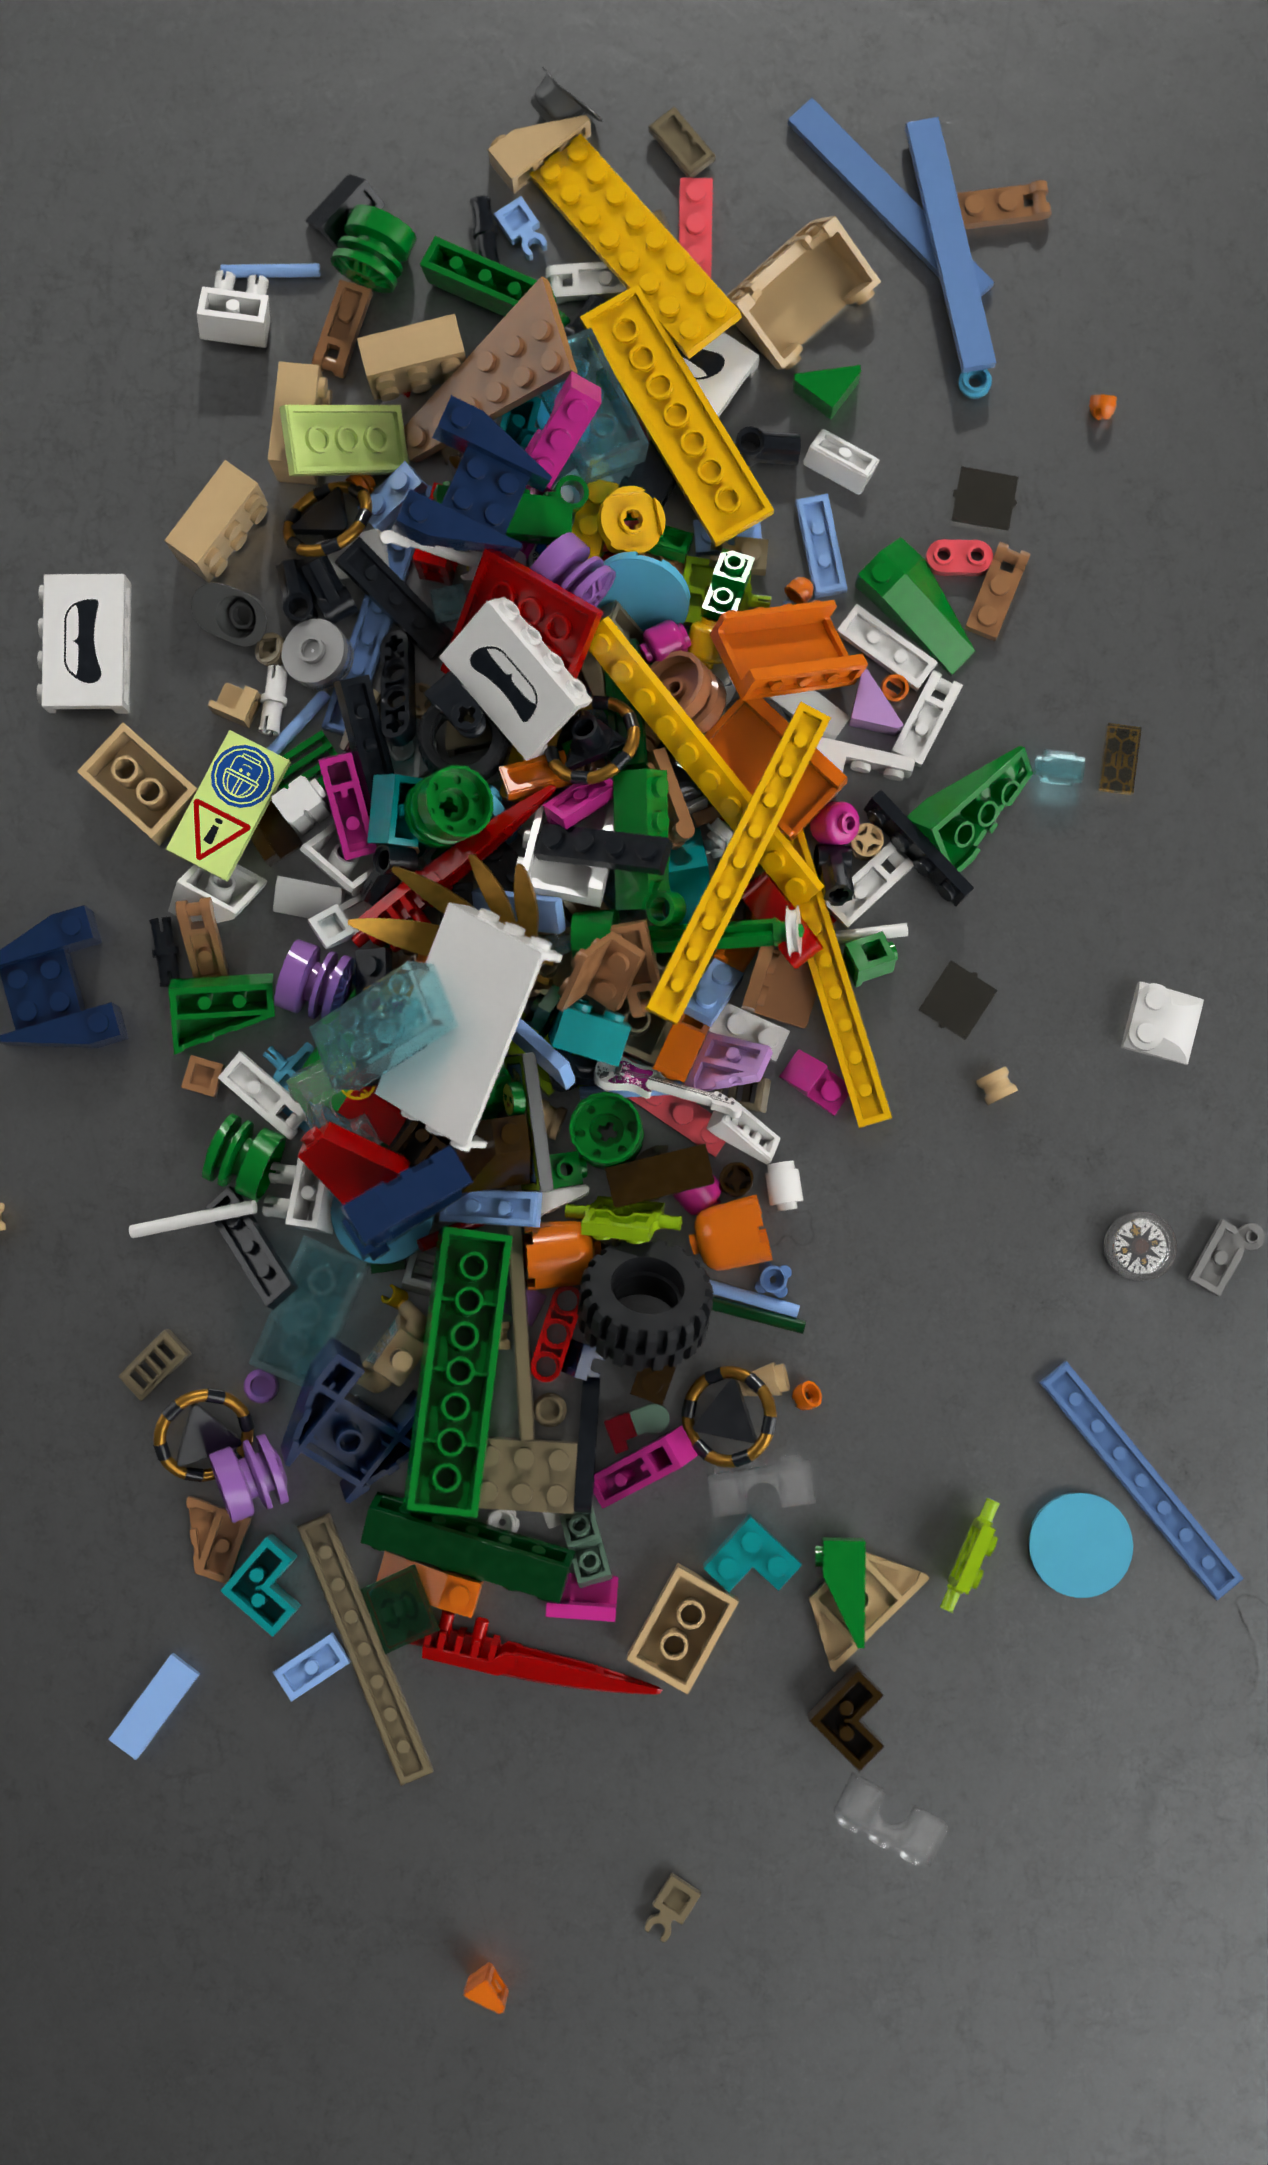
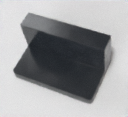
M349 174L309 215L305 222L310 227L320 230L334 249L338 248V240L342 236H347L344 227L355 205L364 204L382 209L385 203L366 179Z

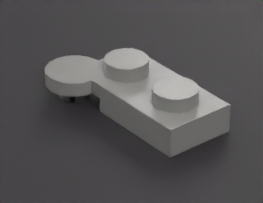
M1220 1220L1187 1280L1216 1296H1221L1241 1260L1244 1250H1257L1264 1244L1265 1233L1263 1229L1254 1223L1245 1224L1237 1229L1227 1221Z

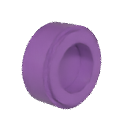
M268 1369L254 1370L247 1375L244 1381V1392L255 1403L269 1402L279 1392V1379L274 1372Z

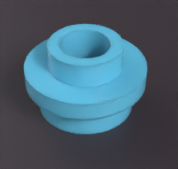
M987 369L966 373L961 372L958 379L960 391L966 397L972 399L985 396L992 385L991 374ZM977 379L980 382V386L972 387L969 384V380Z

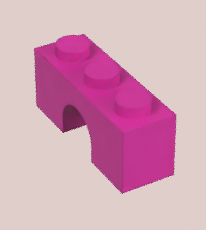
M572 371L555 398L553 411L543 430H536L525 449L552 476L550 483L547 485L548 488H551L601 405V387Z

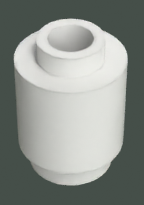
M794 1161L767 1164L768 1173H765L769 1205H777V1212L798 1209L797 1202L803 1201L799 1169H795Z

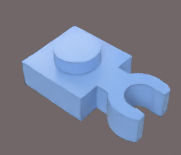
M522 196L494 213L495 221L510 243L514 245L519 241L522 242V251L526 259L529 261L533 259V253L529 249L532 244L540 245L544 252L547 250L545 237L538 232H534L540 228L539 221Z

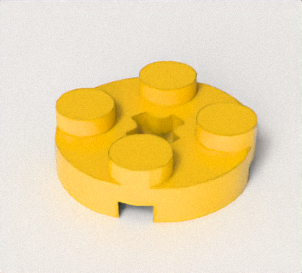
M637 486L618 488L600 504L597 514V526L600 536L610 552L623 553L634 551L638 552V555H642L651 550L659 541L660 536L663 535L666 524L664 510L660 502L655 497L652 498L649 494L645 493L644 489ZM626 513H631L632 518H638L639 524L634 526V530L624 523V519L627 518Z

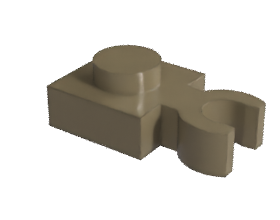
M735 536L734 545L724 542L717 547L711 541L710 550L721 552L725 548L755 557L751 575H766L769 539ZM710 556L709 566L715 568L720 556Z
M671 1872L653 1901V1906L660 1911L648 1917L645 1923V1931L649 1932L654 1924H662L665 1929L660 1936V1941L666 1942L671 1935L672 1921L675 1920L683 1925L700 1898L701 1892Z

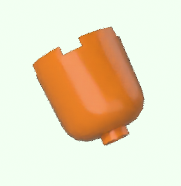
M757 1194L709 1207L697 1215L694 1222L695 1234L689 1235L693 1255L700 1254L704 1264L710 1269L716 1271L728 1270L773 1260L766 1228L759 1230V1227L764 1225Z
M578 1221L541 1222L540 1227H523L524 1233H529L524 1235L525 1267L528 1270V1279H526L527 1290L580 1285L583 1272L588 1268L589 1261L595 1255H600L601 1242L594 1241L592 1236L581 1235V1222Z

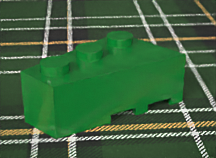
M274 973L171 979L169 984L174 1055L202 1042L212 1041L215 1037L225 1033L243 1029L275 1016Z

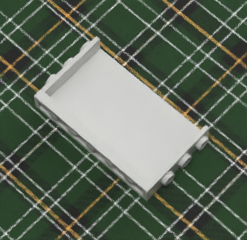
M448 903L375 1094L401 1109L400 1114L402 1116L426 1124L425 1129L428 1132L438 1136H446L451 1139L450 1144L453 1147L462 1151H470V1148H486L488 1142L474 1133L543 960L560 962L562 955L550 949L552 945L550 942L535 936L531 938L525 936L526 930L509 922L505 924L499 922L500 916L486 909L477 910L468 905Z

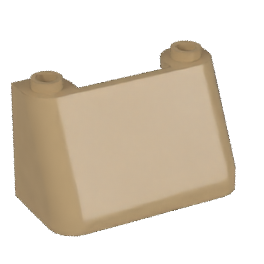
M830 216L816 219L804 226L726 296L741 312L742 318L734 325L776 369L789 370L801 360L799 355L803 350L801 345L846 305L855 302L858 305H862L875 294L873 289L881 281L837 217Z

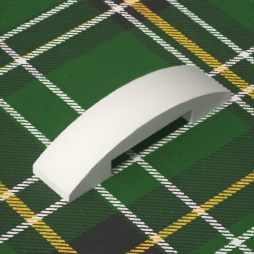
M422 856L418 858L417 870H421L427 865ZM359 894L339 906L335 904L308 919L307 922L325 950L350 940L351 937L359 932V930L348 925V920L358 919L372 906L364 902Z

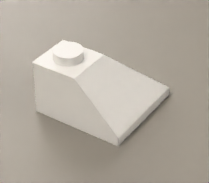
M237 864L227 882L193 865L176 882L168 912L176 915V901L187 900L188 903L199 902L200 898L211 897L216 923L233 920L266 886L268 880ZM191 916V921H203L202 916Z

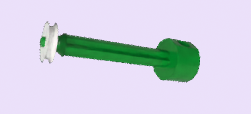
M797 905L795 910H790L788 906L786 907V921H780L775 917L773 919L729 921L715 949L777 947L782 942H787L789 957H791L793 952H798L801 956L804 926L801 924L799 906ZM617 910L574 912L571 921V951L573 958L580 949H588L596 938L602 939L609 934L612 925L621 924ZM687 924L648 926L654 953L674 952Z

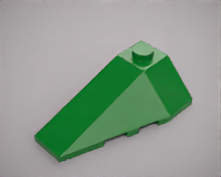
M902 537L882 549L858 573L855 587L930 657L936 660L951 676L975 652L926 560Z
M1016 747L933 794L907 815L911 822L959 872L975 860L981 851L978 845L987 832H994L998 826L995 820L1005 806H1011L1033 775L1025 747Z

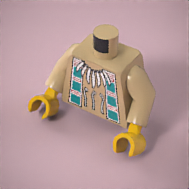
M393 1284L389 1285L393 1289L391 1298L381 1295V1301L398 1309L399 1314L363 1362L365 1372L356 1382L373 1393H381L389 1388V1386L400 1387L421 1359L423 1353L427 1317L408 1300V1293Z

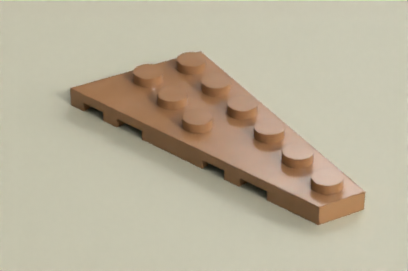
M542 276L404 426L407 452L411 461L418 463L448 446L432 437L451 395L483 410L492 420H495L566 380L571 371L578 373L548 279Z

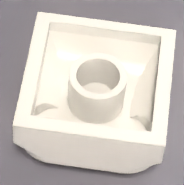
M1139 981L1136 985L1121 1048L1188 1065L1204 999L1167 989L1161 984H1148Z

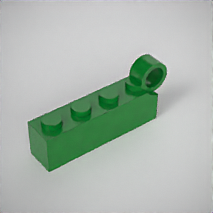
M437 236L433 238L420 262V267L429 284L504 317L538 281ZM558 309L563 327L565 328L567 324L571 323V320Z
M567 475L559 480L553 491L545 492L543 495L530 494V490L525 489L505 535L521 543L550 545L561 535L568 532L572 533V513L579 511L589 497V488L586 482L579 476ZM444 481L442 485L438 484L433 492L434 501L442 503L451 481ZM565 485L575 487L579 491L580 501L575 504L566 502L561 496V487Z
M622 770L613 776L614 831L668 838L667 794L669 784L667 781V770ZM670 856L664 875L615 869L616 910H646L648 919L656 926H676L680 924L686 915V903L679 893L670 890ZM665 900L668 901L670 906V912L667 918H665L663 914V904Z

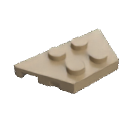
M866 1552L865 1642L930 1579L926 1573ZM824 1581L808 1598L830 1668L835 1672L859 1648L855 1645L833 1596Z

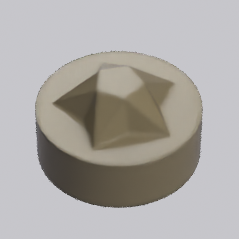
M273 632L264 634L255 647V656L258 662L267 667L269 665L281 666L283 664L282 649L285 638Z

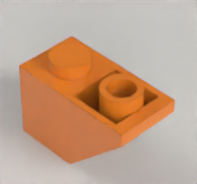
M683 1013L678 1024L672 1025L653 1069L661 1072L668 1079L679 1080L684 1083L702 1048L710 1027Z

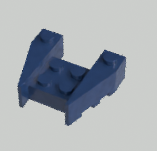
M451 395L432 438L462 452V458L442 503L440 504L409 489L391 531L423 546H443L459 551L472 550L484 552V549L487 548L500 551L514 558L523 543L505 534L524 490L529 485L543 492L550 483L552 476L483 410Z
M85 905L50 915L0 950V976L15 1026V1031L0 1035L1 1044L6 1046L83 1047L97 1049L129 1039L121 1008L118 1005L110 1002L90 1009H86L70 952L102 943L94 912Z
M450 1145L412 1169L410 1167L400 1172L397 1178L387 1184L382 1182L343 1205L342 1213L346 1219L342 1220V1227L362 1260L364 1261L371 1257L375 1261L390 1251L388 1245L469 1194V1192L461 1193V1189L471 1184L473 1180Z
M331 1337L310 1363L280 1447L285 1465L288 1467L291 1466L300 1453H303L342 1477L339 1484L344 1500L347 1503H351L370 1490L369 1486L386 1474L390 1476L400 1469L399 1465L409 1459L417 1391L414 1389L411 1391L391 1418L385 1416L349 1393L363 1375L365 1369L357 1352Z

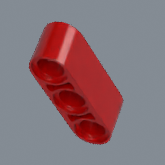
M766 871L748 883L741 897L757 920L773 919L775 917L780 921H786V907L788 906L790 910H795V907ZM802 917L801 924L804 926V935L802 937L801 956L798 952H793L791 957H789L787 942H782L777 946L795 969L799 968L823 949L822 944Z
M573 1286L559 1287L552 1296L530 1367L532 1375L541 1382L555 1380L562 1370L578 1320L577 1310L580 1291ZM566 1290L572 1291L577 1296L576 1307L569 1311L561 1309L557 1302L560 1293ZM557 1323L565 1327L567 1336L563 1342L553 1343L549 1340L547 1330L552 1324ZM541 1357H550L555 1361L556 1371L552 1375L543 1376L538 1372L537 1362Z

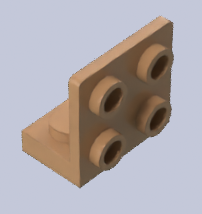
M613 931L602 939L596 938L588 949H580L573 958L571 967L574 970L571 976L566 978L559 988L558 995L561 998L556 1008L563 1012L587 994L608 1009L616 1012L621 1008L647 953Z
M775 946L760 947L741 1009L805 1029L817 995L808 961L795 969L780 950L774 949Z

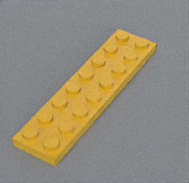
M581 133L571 140L567 147L557 151L544 161V165L535 172L531 171L529 173L532 182L626 289L636 284L640 286L657 314L656 318L666 329L672 341L688 359L742 318L739 309Z
M636 284L580 316V322L714 546L717 547L774 514V509L666 329L656 318L657 314L640 286Z

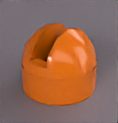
M1091 395L1089 409L1092 417L1096 420H1101L1102 417L1104 420L1109 419L1115 412L1117 397L1112 395Z
M797 577L784 588V591L791 601L796 602V604L808 603L813 596L814 589L809 579Z
M891 674L883 679L880 689L887 700L897 702L907 696L909 684L903 676ZM888 681L901 689L898 695L886 687Z
M806 1381L799 1384L793 1390L792 1399L795 1400L797 1404L795 1406L802 1411L811 1410L821 1404L822 1394L814 1382Z

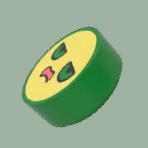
M519 1081L506 1082L503 1086V1103L509 1117L523 1115L526 1111V1094L523 1085Z

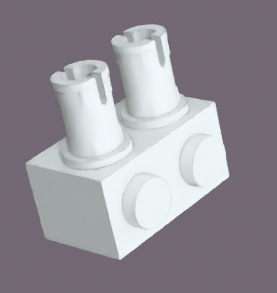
M223 270L217 271L214 277V287H202L197 309L200 339L266 348L271 322L269 295H266L269 286L268 279L259 275L258 284H255L256 275H250L247 281V291L239 292L233 291L236 277L232 272L226 271V276L223 280Z
M299 1158L297 1165L273 1162L270 1169L280 1174L269 1173L270 1182L273 1184L292 1185L290 1199L267 1195L264 1203L274 1207L263 1206V1215L265 1217L286 1219L285 1224L302 1230L333 1234L331 1205L334 1195Z

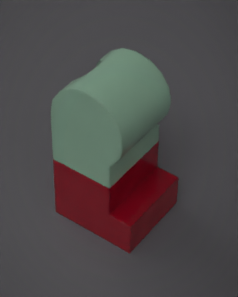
M649 1403L604 1420V1424L614 1451L618 1454L629 1450L628 1439L647 1432L657 1434L664 1431L669 1424L670 1418L665 1406Z

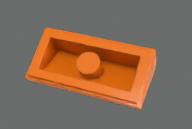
M489 1962L468 1977L463 1995L501 2014L505 2010L509 1989L494 1965Z

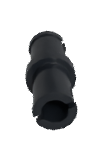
M488 196L471 198L470 205L474 228L471 232L472 238L477 243L478 255L500 264L495 238L498 235V229L493 224L491 198H488Z
M162 917L163 932L160 930L159 918L149 920L155 948L152 950V957L157 960L160 987H169L168 972L171 973V979L180 978L177 954L180 952L179 947L175 946L171 917Z

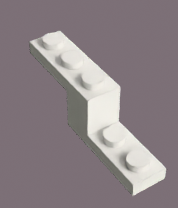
M821 737L816 747L842 772L844 765L848 764L851 765L850 769L853 771L870 773V770L884 773L883 777L895 781H902L903 777L909 779L915 763V758ZM838 793L832 798L831 801H836Z

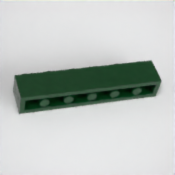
M377 1491L368 1508L360 1543L369 1545L378 1551H389L402 1555L411 1561H421L435 1565L443 1571L458 1572L470 1576L476 1581L494 1583L503 1586L509 1591H520L530 1594L542 1601L560 1603L575 1551L461 1516L402 1509V1498Z

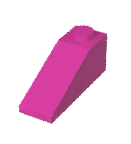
M349 751L318 759L345 861L373 854L377 846L376 844L367 843L369 816L352 752Z
M681 1425L594 1474L593 1493L602 1509L682 1468L696 1458L698 1454Z

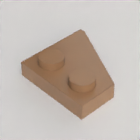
M189 1496L186 1505L189 1508L190 1537L194 1548L193 1562L195 1574L226 1584L232 1578L253 1517L250 1516L232 1523L225 1507Z

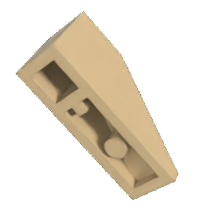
M587 115L513 129L507 135L502 134L488 148L490 165L511 191L516 193L531 181L529 174L531 171L535 172L544 165V161L557 151L567 147L570 141L580 133L586 139L591 136L590 119Z

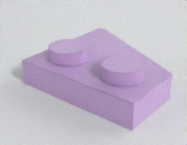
M709 1032L684 1085L704 1091H712L760 1082L773 1052L768 1045Z

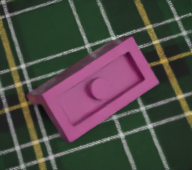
M609 778L590 785L573 784L543 804L548 823L560 825L566 830L571 826H575L614 798L613 780Z
M570 1572L560 1603L547 1602L545 1617L615 1622L618 1577L612 1575L613 1579L579 1588L575 1573Z

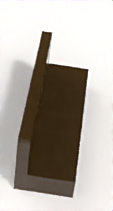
M271 800L251 837L258 852L270 867L303 845L295 830L285 820Z
M706 1144L605 1168L615 1208L710 1186L715 1182Z

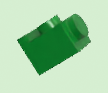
M883 931L845 943L843 959L855 988L862 986V982L894 971L895 963L898 960L897 949L892 941H887Z
M578 1151L549 1155L553 1189L583 1185V1178L587 1177L588 1168L586 1160L579 1158ZM562 1164L566 1165L567 1176L562 1175L560 1172Z

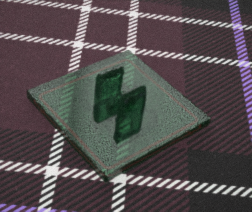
M415 1564L361 1589L385 1654L440 1630Z

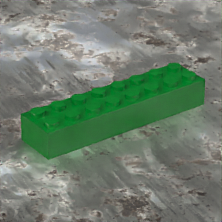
M445 1226L438 1230L402 1509L473 1518L478 1517L513 1236Z

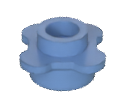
M769 1261L760 1263L758 1267L760 1276L759 1281L754 1285L755 1290L759 1294L768 1292L774 1294L777 1298L785 1297L788 1293L786 1288L787 1279L792 1275L791 1268L787 1265L775 1266ZM771 1276L776 1277L775 1283L770 1282Z

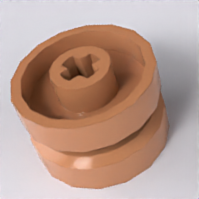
M681 650L670 652L665 659L659 662L655 661L650 666L651 670L702 734L709 731L716 724L726 706L727 693L723 682L694 654Z

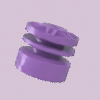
M571 532L563 534L553 541L530 568L595 607L606 596L616 578V572L610 566L604 565L600 557L594 556L588 559L590 548Z
M297 939L291 946L279 974L274 1005L298 1014L306 1001H308V1017L315 1020L321 1013V1021L331 1025L348 998L352 985L354 959L344 955L338 962V953L331 950L324 961L320 963L321 948Z
M264 1433L256 1436L259 1448L257 1453H254L248 1439L243 1441L244 1458L238 1459L230 1446L208 1454L217 1486L232 1523L254 1515L253 1498L259 1497L267 1510L273 1508L269 1492L274 1491L281 1505L289 1502L287 1477L278 1452L270 1444Z

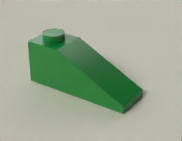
M821 1537V1546H815V1567H821L823 1578L857 1648H865L866 1541L863 1538Z

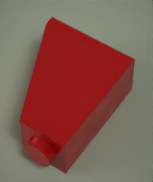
M330 1121L320 1129L315 1126L304 1134L301 1138L303 1144L297 1155L343 1205L382 1182L387 1184L397 1178L400 1172L408 1169L410 1165L406 1157Z

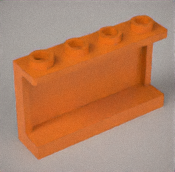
M814 600L809 603L794 605L788 603L777 607H757L744 611L730 610L721 614L709 635L741 701L855 685L868 666V663L863 654H848L831 621V615L837 607L834 600Z
M739 696V699L704 736L753 796L789 722L763 698L741 701ZM817 748L777 825L782 834L791 842L848 783V777Z

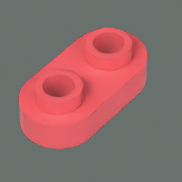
M941 539L929 546L925 560L935 575L981 576L990 567L993 551L987 543L981 540ZM945 551L948 553L949 558L941 560L937 553ZM979 552L983 559L975 561L972 559L971 553Z

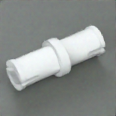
M269 665L265 693L261 694L260 698L263 707L258 732L272 736L273 732L274 736H278L280 734L282 710L287 706L288 700L285 697L288 673L284 666L276 665L275 667L274 665Z

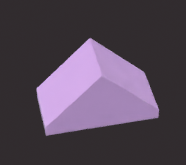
M866 669L858 682L849 726L896 736L901 733L903 723L868 669Z

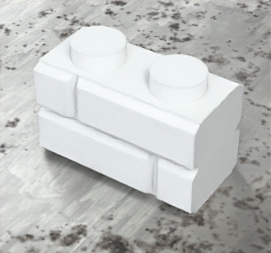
M300 775L288 784V789L284 787L274 794L272 802L298 834L304 835L315 827V822L321 823L329 817L331 810L328 807L329 799L327 793L314 778L309 782L306 777Z

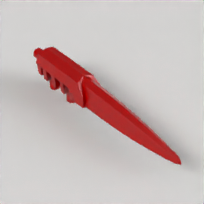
M548 785L490 819L489 823L480 833L452 845L424 868L416 870L415 873L451 890L455 883L472 870L468 858L469 855H476L483 861L524 824L555 792L557 787ZM402 882L358 919H412L414 921L431 923L423 909L427 906L431 908L434 906ZM361 931L351 937L358 948H361L369 940L381 948L387 944ZM389 944L394 952L400 951L402 949Z
M442 1610L439 1625H436L437 1621H434L435 1628L411 1640H408V1638L422 1632L409 1630L408 1641H406L408 1644L422 1647V1658L496 1676L503 1675L561 1687L613 1693L658 1695L663 1691L662 1688L620 1672L570 1657L522 1646L521 1643L507 1641L501 1645V1636L494 1634L493 1638L486 1637L489 1620L483 1617L475 1619L473 1633L466 1632V1627L460 1626L459 1630L452 1629L455 1613ZM432 1620L429 1621L426 1630L434 1627Z

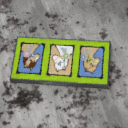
M530 1052L507 1055L504 1058L506 1070L511 1075V1081H519L523 1085L526 1094V1111L524 1114H526L530 1143L531 1183L521 1185L522 1191L530 1192L552 1191L554 1187L536 1054Z

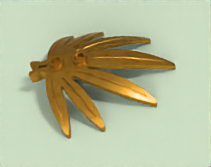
M469 855L468 858L479 888L490 910L500 916L498 921L503 924L509 922L526 930L524 935L529 938L532 936L538 937L539 912L537 898L524 865L517 864L515 869L514 902L517 915L516 921L510 901L496 877L476 855ZM394 866L391 868L392 872L406 885L444 914L448 903L468 905L475 908L453 891L429 878ZM361 918L348 920V925L388 944L427 957L440 927L437 924L405 919ZM543 960L541 966H544L545 964L549 966H557L558 962ZM539 971L536 978L538 982L545 985H552L554 979L544 976L542 971ZM422 972L396 977L368 986L363 989V993L382 996H413Z

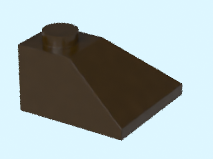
M526 1114L481 1120L474 1134L488 1142L486 1148H470V1151H462L455 1148L456 1155L473 1180L471 1184L461 1189V1193L531 1183L530 1143Z

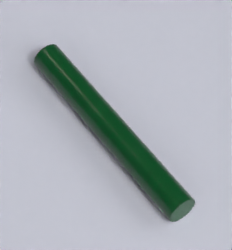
M713 1297L712 1311L803 1334L805 1329V1320Z

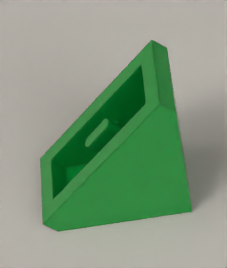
M855 365L796 373L793 378V392L826 417L832 419L859 384L861 366Z

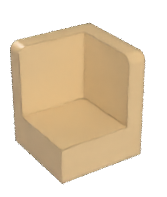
M225 683L217 701L210 700L208 707L214 714L250 729L261 704V695L258 690L246 685L242 689L233 684Z

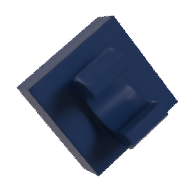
M571 1339L561 1372L585 1381L588 1376L599 1378L600 1373L591 1370L590 1367L594 1359L604 1361L605 1359L596 1353V1347L591 1348L586 1343Z

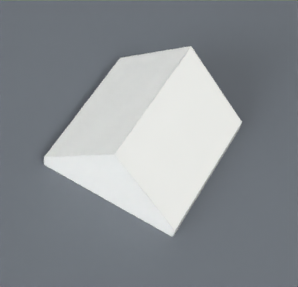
M335 822L300 848V851L310 862L339 887L343 888L352 898L359 895L374 869V853L345 861Z

